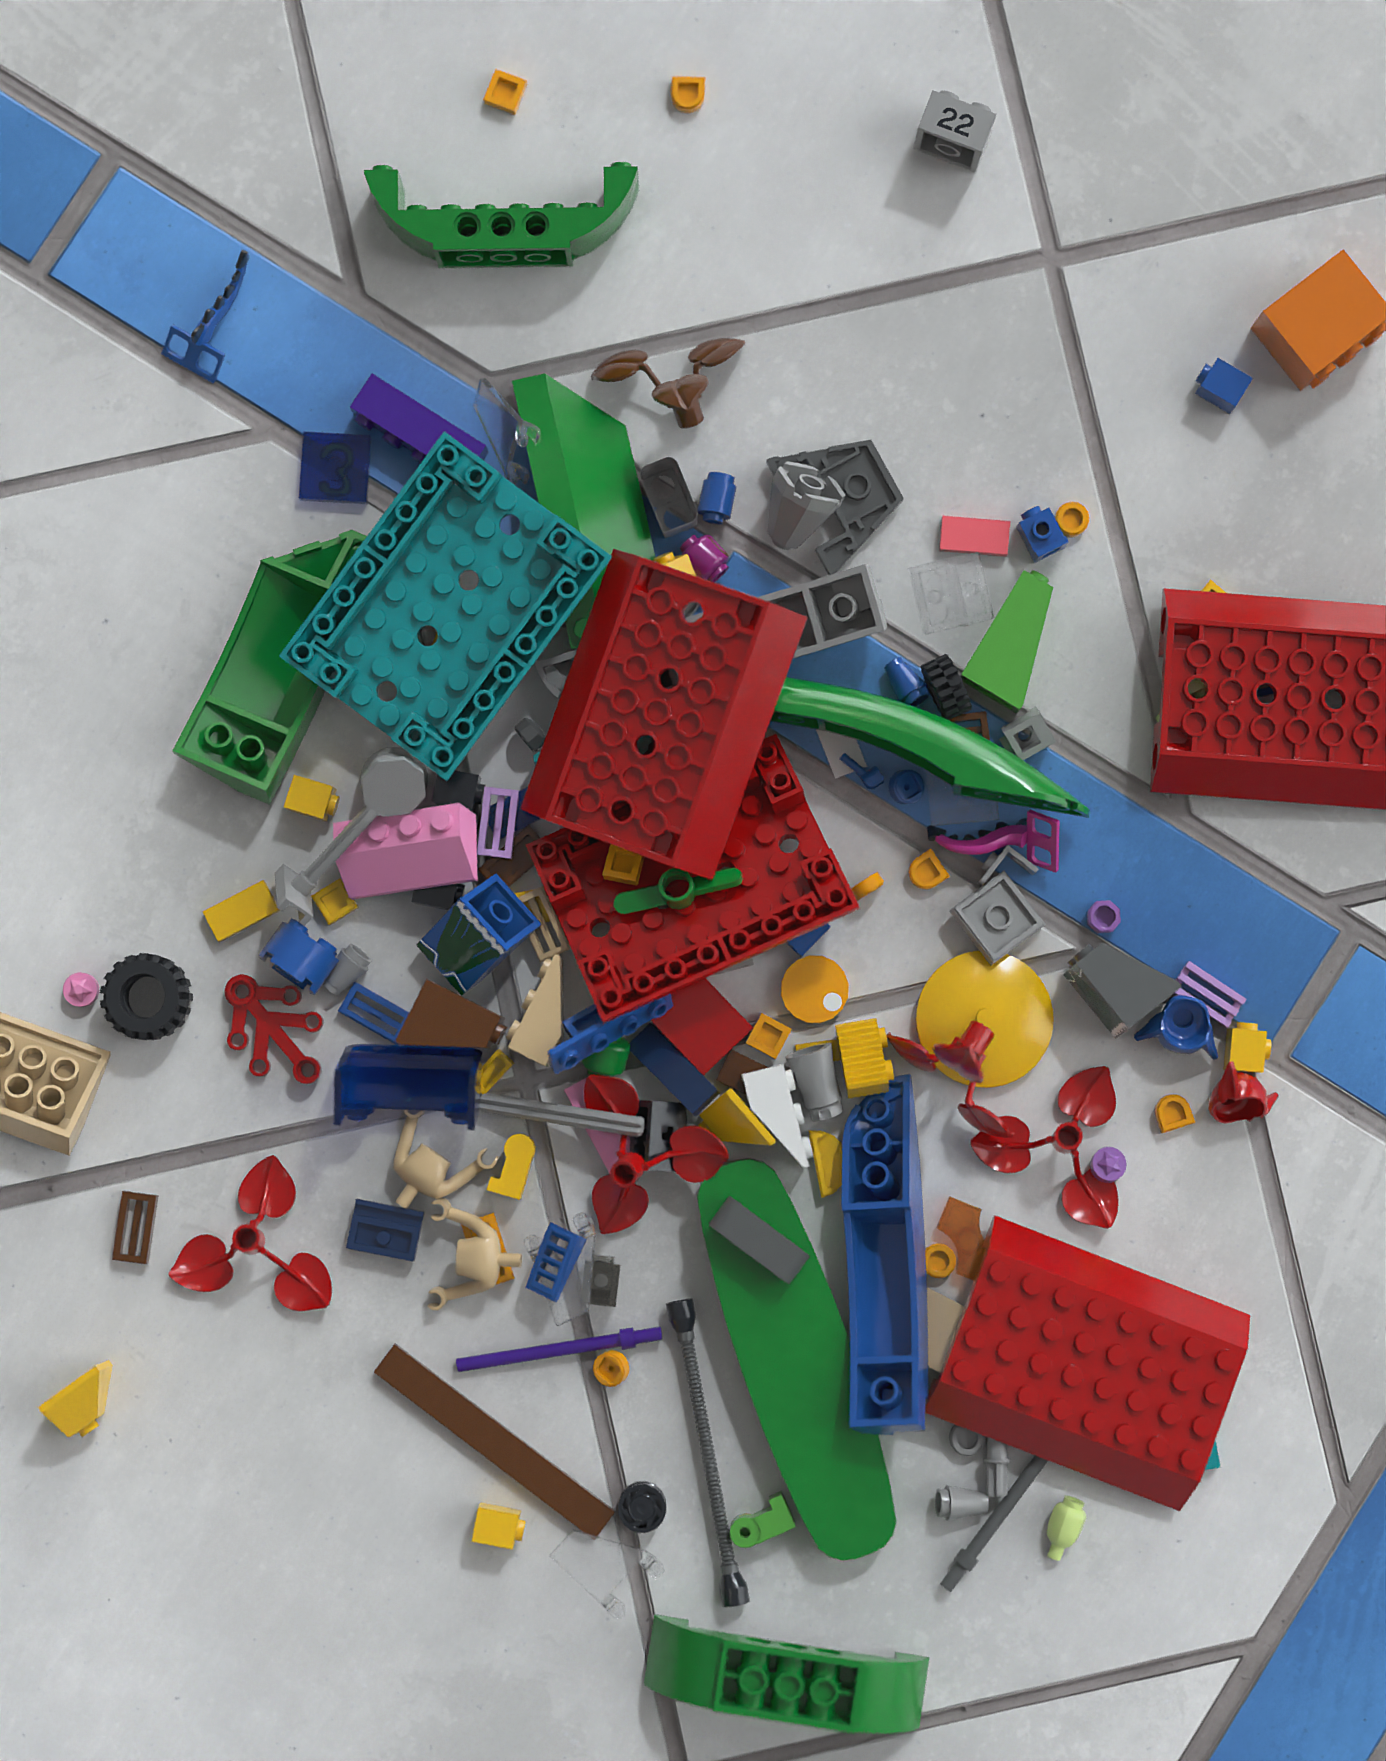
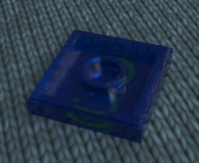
M303 432L299 488L300 501L368 504L371 435Z

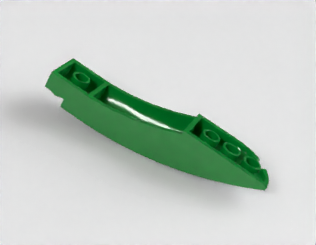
M786 677L770 722L827 731L883 749L923 768L954 787V795L1089 818V808L1043 773L999 745L952 721L880 695L831 684Z

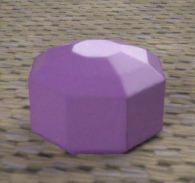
M1110 900L1096 901L1086 912L1087 925L1096 933H1111L1121 922L1120 909Z

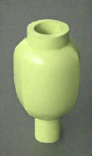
M1066 1495L1063 1502L1056 1504L1053 1508L1047 1527V1536L1051 1542L1047 1555L1049 1558L1060 1561L1064 1549L1072 1546L1077 1541L1086 1520V1513L1083 1510L1085 1503L1083 1501Z

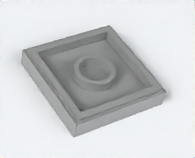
M1005 871L999 873L949 911L990 965L994 964L1046 925Z

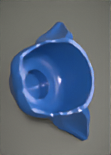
M1184 995L1172 997L1165 1004L1162 1012L1153 1016L1142 1029L1134 1034L1136 1041L1158 1038L1160 1044L1165 1049L1174 1053L1192 1054L1203 1049L1213 1060L1218 1058L1210 1015L1206 1004L1200 999Z

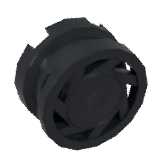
M636 1481L624 1489L618 1502V1515L622 1523L629 1530L637 1533H648L657 1529L663 1522L666 1514V1498L656 1484L648 1481Z

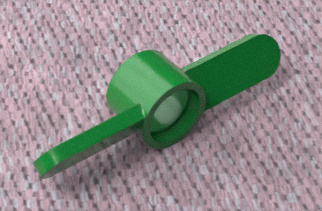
M672 868L662 874L659 884L617 894L614 898V908L621 914L665 904L673 909H684L693 903L695 896L738 886L743 880L742 873L737 868H729L717 871L712 880L702 876L691 877L687 871ZM684 880L689 883V889L685 895L679 898H672L665 894L666 888L671 882Z

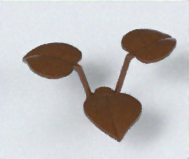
M718 338L699 344L688 355L689 361L695 363L693 365V374L662 384L650 367L644 363L648 359L647 353L639 350L623 351L607 358L594 370L590 377L592 380L596 379L601 382H617L631 377L638 370L644 371L656 387L651 393L653 400L673 409L680 428H691L704 420L698 399L702 397L701 394L707 388L709 381L705 375L699 374L703 366L714 367L725 362L745 345V340Z

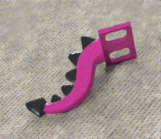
M1029 810L1027 818L1021 819L1015 825H1008L1001 821L997 822L994 831L979 830L978 839L971 834H966L962 840H958V835L956 834L947 837V830L933 825H928L927 827L928 841H936L945 849L955 853L981 855L1007 845L1023 848L1027 844V860L1055 873L1059 870V820L1033 810ZM1035 818L1048 822L1051 825V837L1036 831ZM1035 846L1050 852L1051 864L1040 861L1035 857Z

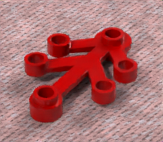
M240 974L232 977L225 986V997L233 1006L232 1028L227 1037L229 1047L233 1050H243L248 1046L249 1036L245 1032L247 1010H249L257 1020L254 1053L249 1063L250 1072L260 1077L270 1072L271 1063L267 1058L270 1036L294 1064L293 1075L295 1079L303 1084L316 1082L322 1073L321 1064L317 1059L305 1056L281 1026L304 1028L309 1032H317L323 1027V1017L313 1011L306 1014L267 1011L259 1001L277 1000L282 1001L287 1006H295L302 999V993L296 986L288 985L284 988L258 986L256 980L248 975ZM241 985H245L249 990L245 998H240L237 995V989ZM290 989L295 990L297 993V997L293 1002H288L285 999V993ZM315 1015L319 1023L317 1027L311 1029L307 1025V1019ZM237 1033L242 1034L244 1037V1042L239 1047L235 1046L232 1042L233 1036ZM261 1059L265 1062L266 1068L263 1072L258 1073L254 1069V1064L257 1060ZM308 1063L314 1067V1073L310 1077H306L302 1072L303 1066Z

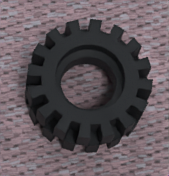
M947 654L921 665L924 681L928 684L927 689L931 693L932 700L937 705V709L944 719L950 720L972 710L966 687L962 683L963 680Z

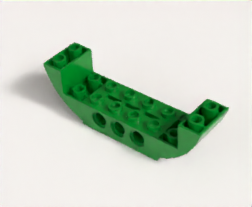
M614 162L611 164V167H603L604 207H598L595 203L586 202L578 204L577 207L564 208L559 203H547L543 205V208H529L527 204L516 203L509 205V208H495L491 204H478L475 206V209H461L459 205L447 204L441 206V209H427L423 205H410L405 210V190L398 169H393V167L388 165H376L372 167V170H364V175L378 212L389 229L404 244L419 254L435 260L438 268L573 267V260L595 250L619 229L631 211L639 191L638 166H631L628 162Z
M654 1614L644 1685L666 1697L711 1709L713 1712L848 1733H903L920 1727L929 1657L895 1652L894 1659L693 1628L689 1627L688 1619Z

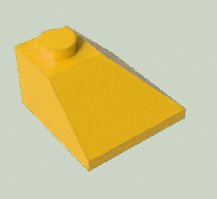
M731 1088L699 1114L703 1121L698 1125L715 1134L721 1141L770 1146L776 1142L773 1136Z
M107 1360L95 1365L38 1406V1409L68 1438L77 1433L84 1437L99 1426L96 1419L105 1413L113 1367L112 1363Z

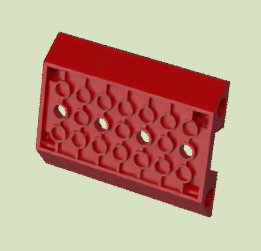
M613 549L611 554L613 558L605 570L520 809L544 820L674 868L713 880L808 617L644 557ZM698 603L703 609V615L699 621L690 623L684 616L685 609L689 604ZM668 669L676 670L679 675V682L672 689H666L661 684V675ZM644 735L652 736L655 741V748L648 755H642L637 749V742ZM619 801H626L631 806V815L627 820L619 821L614 816V806Z
M1163 589L1158 657H1163L1159 722L1154 724L1150 792L1386 810V605ZM1191 680H1199L1205 685L1206 692L1202 698H1194L1189 694L1188 684ZM1260 685H1267L1273 690L1274 698L1271 703L1265 704L1258 700L1256 692ZM1329 690L1337 691L1342 697V704L1338 709L1330 708L1325 702V695Z
M777 734L765 738L762 743L717 871L724 867L739 869L743 880L736 887L695 896L693 903L684 909H673L670 907L659 909L653 907L621 914L614 908V898L617 894L659 884L662 874L674 867L645 857L638 885L636 886L604 880L602 874L610 844L565 827L526 844L603 1023L860 909L832 848L829 849L809 808L804 790ZM626 801L616 804L613 810L614 816L619 821L627 820L632 811L630 804ZM787 839H794L799 843L798 848L791 853L781 851L780 845ZM688 872L691 875V877L699 876ZM675 880L667 886L665 894L672 898H679L687 893L689 883L684 880ZM598 923L610 925L609 932L603 937L592 935V929Z

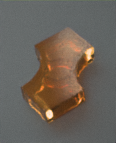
M949 1196L936 1228L945 1233L952 1240L956 1248L958 1260L955 1273L975 1281L986 1249L982 1248L984 1238L979 1224L982 1209Z

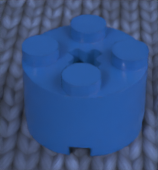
M291 918L288 923L282 922L258 957L264 962L269 957L270 962L274 964L272 966L273 970L303 990L308 984L310 986V994L315 995L339 962L336 958L337 949L323 938H319L317 942L310 938L307 933L308 929L297 920Z

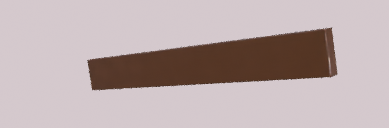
M396 1343L374 1370V1373L593 1540L596 1539L614 1515L615 1510Z

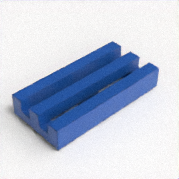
M357 982L353 983L338 1009V1012L395 1045L399 1044L395 1040L409 1014L408 1011ZM357 991L404 1017L402 1023L397 1022L354 997ZM350 1003L397 1029L395 1035L347 1009Z

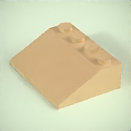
M0 1012V1131L70 1156L85 1125L111 1052Z

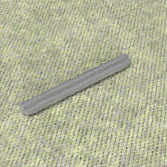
M492 1093L482 1094L479 1103V1110L485 1113L635 1137L643 1134L645 1125L642 1117Z

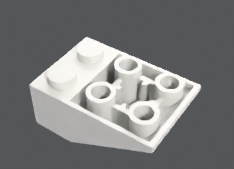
M783 1064L741 1074L746 1088L749 1108L802 1167H809L807 1159L813 1158L809 1138L807 1136L801 1137L799 1125L805 1124L800 1103L793 1104L790 1091L796 1090L791 1069L784 1071Z

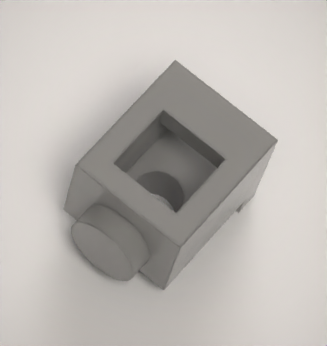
M1037 707L1030 709V712L1003 726L1001 729L1005 736L999 739L1005 750L1016 754L1022 760L1029 758L1056 742ZM1024 729L1030 731L1028 738H1018L1020 731Z

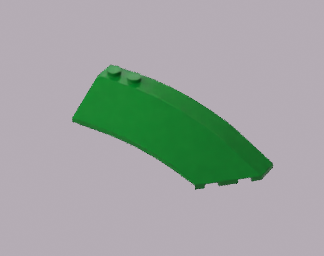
M545 373L512 380L538 502L610 555L613 549H617L654 561L655 552L626 425ZM607 566L565 621L571 649L578 648Z
M349 530L340 533L337 538L322 543L316 541L295 548L292 553L277 558L271 556L260 560V565L223 652L172 750L175 755L238 792L270 805L325 693L324 689L279 657V655L365 540L366 535Z

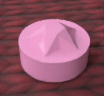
M74 973L66 979L63 985L65 999L74 1006H89L96 1001L100 989L97 980L87 973Z

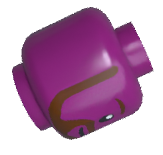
M692 535L679 548L683 552L681 555L688 554L697 577L715 583L729 569L726 565L729 559L728 553L710 535H703L699 538Z

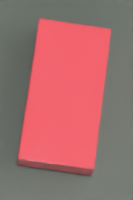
M943 515L939 551L1007 557L1010 521Z

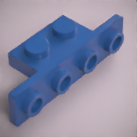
M671 994L606 1023H603L595 1003L562 1022L563 1028L570 1039L547 1052L551 1069L555 1074L571 1069L582 1059L595 1052L604 1050L615 1040L624 1035L634 1033L641 1025L654 1018L663 1016L673 1007Z

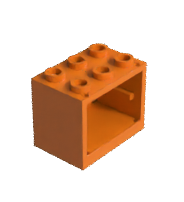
M1343 249L1263 310L1250 329L1300 391L1309 384L1314 389L1329 377V374L1336 369L1335 364L1342 368L1363 348L1361 344L1368 348L1382 336V333L1386 331V302Z

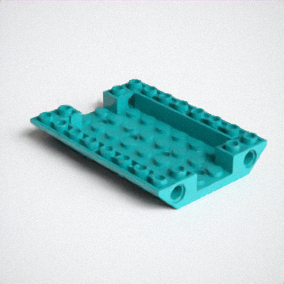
M444 431L279 657L333 697L340 699L390 736L392 741L448 781L613 556L562 518L554 515ZM508 515L516 516L520 521L519 530L512 535L503 533L500 528L502 519ZM466 571H474L479 577V583L473 590H464L460 586V576ZM426 626L434 627L438 633L437 641L431 646H424L419 641V632ZM389 681L396 686L397 694L393 700L385 702L378 696V688L383 682Z

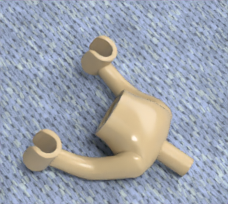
M414 1098L408 1099L403 1107L407 1117L399 1138L393 1164L395 1172L407 1184L395 1201L405 1209L408 1208L418 1192L428 1197L440 1199L464 1186L483 1169L495 1167L499 1161V1156H497L491 1165L484 1164L482 1156L487 1151V1148L483 1149L478 1153L477 1160L448 1180H445L448 1168L452 1163L436 1151L421 1143L409 1155L418 1118L426 1110L425 1105H423L418 1114H411L409 1105L413 1102Z
M446 1198L436 1199L431 1202V1204H440L444 1208V1214L431 1215L433 1220L440 1221L447 1218L468 1227L477 1234V1236L469 1239H459L456 1251V1274L473 1280L447 1289L440 1286L431 1289L428 1293H436L440 1295L442 1300L441 1303H430L428 1307L431 1310H439L449 1300L474 1295L493 1288L496 1285L501 1266L521 1268L522 1254L501 1253L498 1234L486 1222L471 1213L451 1207L450 1202Z

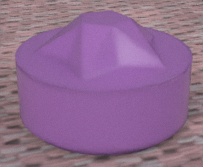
M1114 1147L1101 1148L1093 1155L1090 1161V1169L1093 1176L1104 1183L1117 1181L1125 1173L1127 1166L1123 1153Z

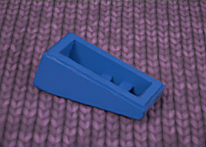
M550 1222L525 1288L557 1303L587 1239ZM559 1238L568 1242L566 1249L556 1245ZM553 1251L564 1256L562 1262L551 1258ZM547 1264L559 1269L557 1276L544 1270ZM541 1276L554 1282L552 1289L539 1283Z

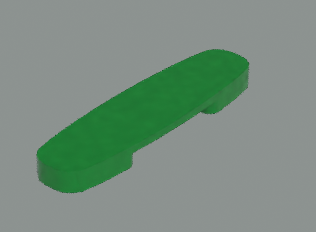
M752 1158L739 1159L723 1164L709 1180L705 1178L700 1183L697 1199L705 1244L725 1321L760 1424L800 1516L819 1550L831 1558L842 1561L872 1554L888 1543L894 1534L897 1521L891 1485L879 1436L861 1433L850 1428V1341L833 1294L795 1207L774 1169L765 1162ZM728 1196L734 1198L810 1255V1258L791 1284L776 1276L708 1224Z

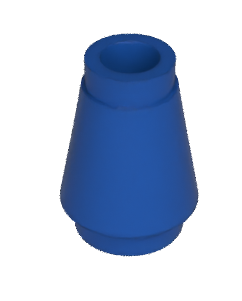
M901 657L895 658L884 667L898 701L916 707L930 696L927 690L928 684Z

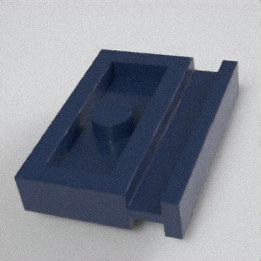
M357 1198L346 1248L414 1262L425 1212Z

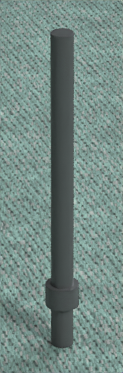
M1038 1456L1032 1458L1007 1492V1496L1001 1500L967 1548H961L955 1556V1564L940 1583L945 1589L952 1592L966 1571H972L979 1561L976 1558L1048 1460Z

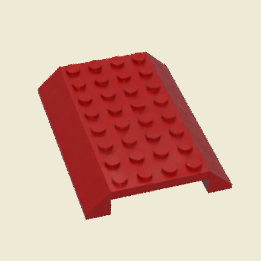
M994 1215L982 1246L986 1251L938 1380L933 1378L928 1391V1399H925V1413L1181 1511L1202 1479L1248 1351L1251 1315Z

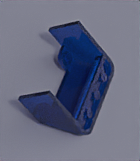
M353 1044L346 1046L334 1070V1125L341 1126L345 1116H347V1119L354 1121L366 1120L368 1115L373 1114L376 1109L444 1111V1116L450 1118L451 1123L467 1124V1130L474 1131L479 1116L483 1052L474 1048L380 1044Z

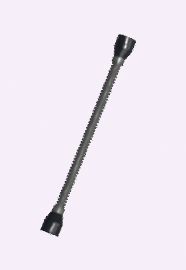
M693 1298L666 1303L669 1322L677 1333L678 1342L682 1345L683 1358H685L683 1361L686 1362L684 1366L686 1367L685 1371H687L686 1375H688V1384H690L688 1387L691 1393L690 1397H692V1406H694L692 1409L694 1410L693 1414L696 1415L694 1419H696V1428H698V1437H700L698 1440L700 1441V1450H702V1459H704L702 1462L704 1463L703 1467L706 1468L704 1472H706V1481H708V1490H710L708 1493L710 1494V1503H712V1512H714L712 1515L714 1516L713 1520L716 1521L714 1525H716V1534H718V1543H720L718 1546L720 1547V1556H722L721 1560L723 1561L720 1583L723 1607L740 1606L749 1603L750 1598L747 1583L739 1572L738 1563L734 1560L735 1556L732 1555L734 1551H732V1542H730V1533H728L730 1530L728 1529V1520H726V1511H724L725 1503L722 1502L724 1498H722V1489H720V1480H718L720 1478L718 1476L719 1472L716 1471L718 1467H716V1458H714L715 1450L712 1449L714 1445H712V1436H710V1427H708L710 1424L707 1423L709 1419L707 1418L708 1414H706L705 1401H703L705 1398L702 1396L704 1393L701 1392L703 1388L701 1387L702 1383H700L701 1379H699L700 1374H698L700 1371L697 1370L699 1366H697V1357H695V1348H693L695 1345L692 1344L694 1342L693 1339H695L694 1324L696 1313Z

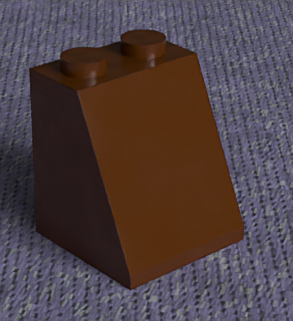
M426 979L395 1042L406 1046L490 1049L492 1044H500L508 1027L503 1025L504 1017Z

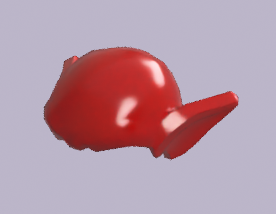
M1230 1061L1226 1066L1222 1079L1212 1090L1208 1110L1217 1122L1224 1124L1240 1120L1250 1122L1256 1117H1265L1270 1112L1279 1095L1274 1092L1267 1096L1265 1088L1257 1077L1245 1072H1237L1234 1062Z

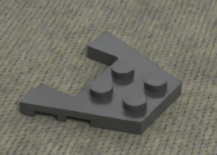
M872 440L837 445L812 452L804 451L784 457L776 456L766 460V464L773 476L780 466L783 467L787 461L812 466L819 470L818 478L824 481L827 475L833 478L846 495L841 506L834 512L845 532L815 548V552L828 575L835 574L904 500Z

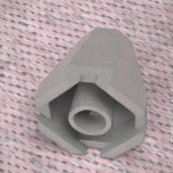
M789 461L784 463L783 467L780 466L772 479L767 530L775 546L783 550L797 549L841 506L846 495L836 480L827 475L824 481L817 477L819 470Z

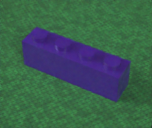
M371 373L350 405V409L353 415H355L353 420L368 431H371L373 427L384 434L382 439L397 449L401 445L412 451L410 456L420 464L444 431L482 460L488 454L485 444Z

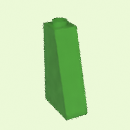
M1025 570L1022 572L960 675L965 684L1016 714L1024 704L1053 587L1048 584L1049 579L1034 570L1030 573Z

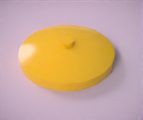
M972 951L948 960L929 977L917 1002L915 1021L920 1045L929 1054H934L932 1049L935 1044L949 1045L956 1036L961 1037L971 1021L980 1022L988 1027L995 1037L984 1052L986 1058L981 1065L984 1080L980 1084L976 1083L975 1086L987 1088L1014 1082L1026 1075L1037 1065L1049 1046L1054 1016L1052 1002L1044 983L1027 964L1006 954L990 965L980 951ZM941 1061L935 1063L937 1069L942 1074L958 1083L969 1086L970 1081L962 1077L957 1071L947 1067Z

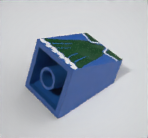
M494 874L461 897L416 946L462 996L480 983L542 924L497 874Z

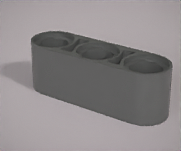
M728 1196L708 1223L717 1232L788 1284H791L810 1258L809 1254L731 1196Z

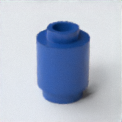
M709 472L707 479L703 480L697 510L698 514L703 516V521L720 525L723 524V520L731 518L737 488L734 485L735 478L721 472Z

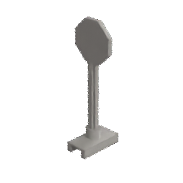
M406 757L377 759L361 776L363 799L366 806L306 871H301L298 874L282 864L275 872L278 909L284 911L288 905H291L298 910L299 923L305 926L313 918L311 891L316 887L317 880L378 815L386 817L410 814L426 797L423 769Z

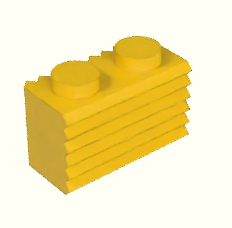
M876 1018L835 1025L848 1098L852 1099L854 1097L888 1092L889 1081L894 1080V1072L891 1059L885 1060L882 1048H888L885 1027L878 1028Z

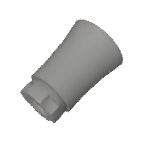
M821 1043L794 1051L785 1056L801 1091L805 1107L809 1109L812 1121H821L840 1115L843 1111L840 1101L842 1095L833 1063L832 1044Z

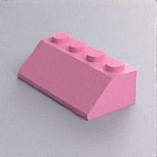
M454 803L413 810L410 814L386 817L377 816L336 860L348 897L353 900L477 881L476 814L462 804ZM352 820L333 823V840Z

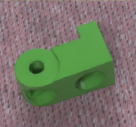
M782 1490L769 1496L771 1506L752 1515L748 1513L739 1514L733 1519L730 1527V1537L735 1545L742 1548L752 1547L796 1527V1522Z

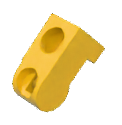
M518 1133L507 1139L504 1145L506 1159L500 1178L490 1177L487 1186L488 1191L519 1200L522 1199L536 1148L530 1136Z

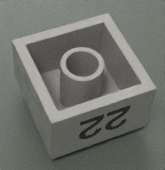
M932 90L918 126L913 149L976 172L989 140L996 114L991 112V109L984 104L973 102L971 105L959 100V97L952 92L942 90L939 93Z

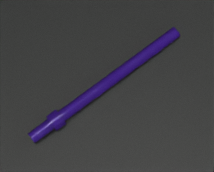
M661 1326L634 1330L631 1327L619 1329V1333L457 1358L456 1365L458 1372L616 1347H622V1350L636 1348V1344L663 1340Z

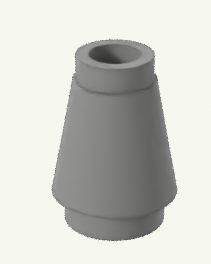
M350 944L346 949H341L337 956L339 962L323 983L324 987L336 996L369 970L367 966L370 964L371 959L353 944Z
M946 1485L944 1489H937L936 1514L938 1517H945L946 1521L986 1514L988 1511L987 1493Z

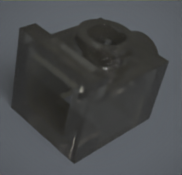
M594 1254L593 1260H586L581 1303L616 1307L621 1263H614V1256ZM598 1274L606 1275L608 1278L607 1285L604 1287L597 1286L595 1284V1276Z

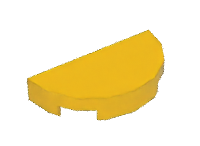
M808 1130L821 1198L834 1194L842 1186V1143L835 1136L824 1131Z

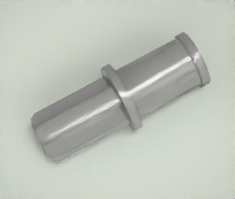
M986 1437V1459H983V1462L987 1463V1495L990 1497H1005L1008 1494L1007 1463H1011V1459H1007V1444Z

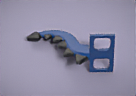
M242 250L239 254L235 266L237 270L232 276V281L225 287L223 295L218 296L214 305L205 311L204 316L192 331V334L174 324L171 325L161 352L162 355L211 383H215L226 354L207 344V342L211 340L215 327L231 307L241 287L249 260V254L245 250ZM173 334L188 342V348L184 357L175 354L169 349ZM202 351H206L217 358V365L213 374L205 371L198 365Z

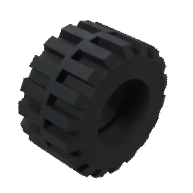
M148 953L129 955L125 957L123 962H116L113 965L114 970L111 973L107 972L105 975L106 984L101 986L100 993L103 994V1000L100 1001V1005L106 1011L104 1017L107 1022H111L114 1025L112 1028L117 1032L125 1034L126 1037L139 1040H158L163 1036H170L175 1033L174 1030L177 1027L181 1028L185 1023L183 1019L191 1011L189 1002L193 1001V993L189 992L191 983L189 979L185 978V972L182 968L176 966L175 962L170 959ZM153 977L159 980L163 986L165 993L164 1003L159 1012L154 1016L140 1017L130 1007L129 992L133 984L140 978Z

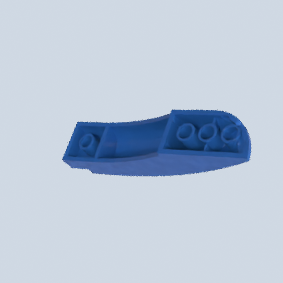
M910 1074L895 1076L894 1080L889 1081L888 1092L867 1095L859 1105L855 1104L845 1124L842 1140L841 1211L844 1217L850 1315V1428L861 1433L875 1435H894V1432L925 1431V1399H928V1308L923 1198L912 1077Z

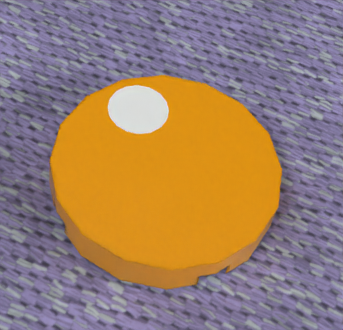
M809 955L796 960L786 970L781 981V997L785 1008L795 1018L806 1023H822L833 1019L843 1009L848 999L849 983L844 971L835 961L824 956Z

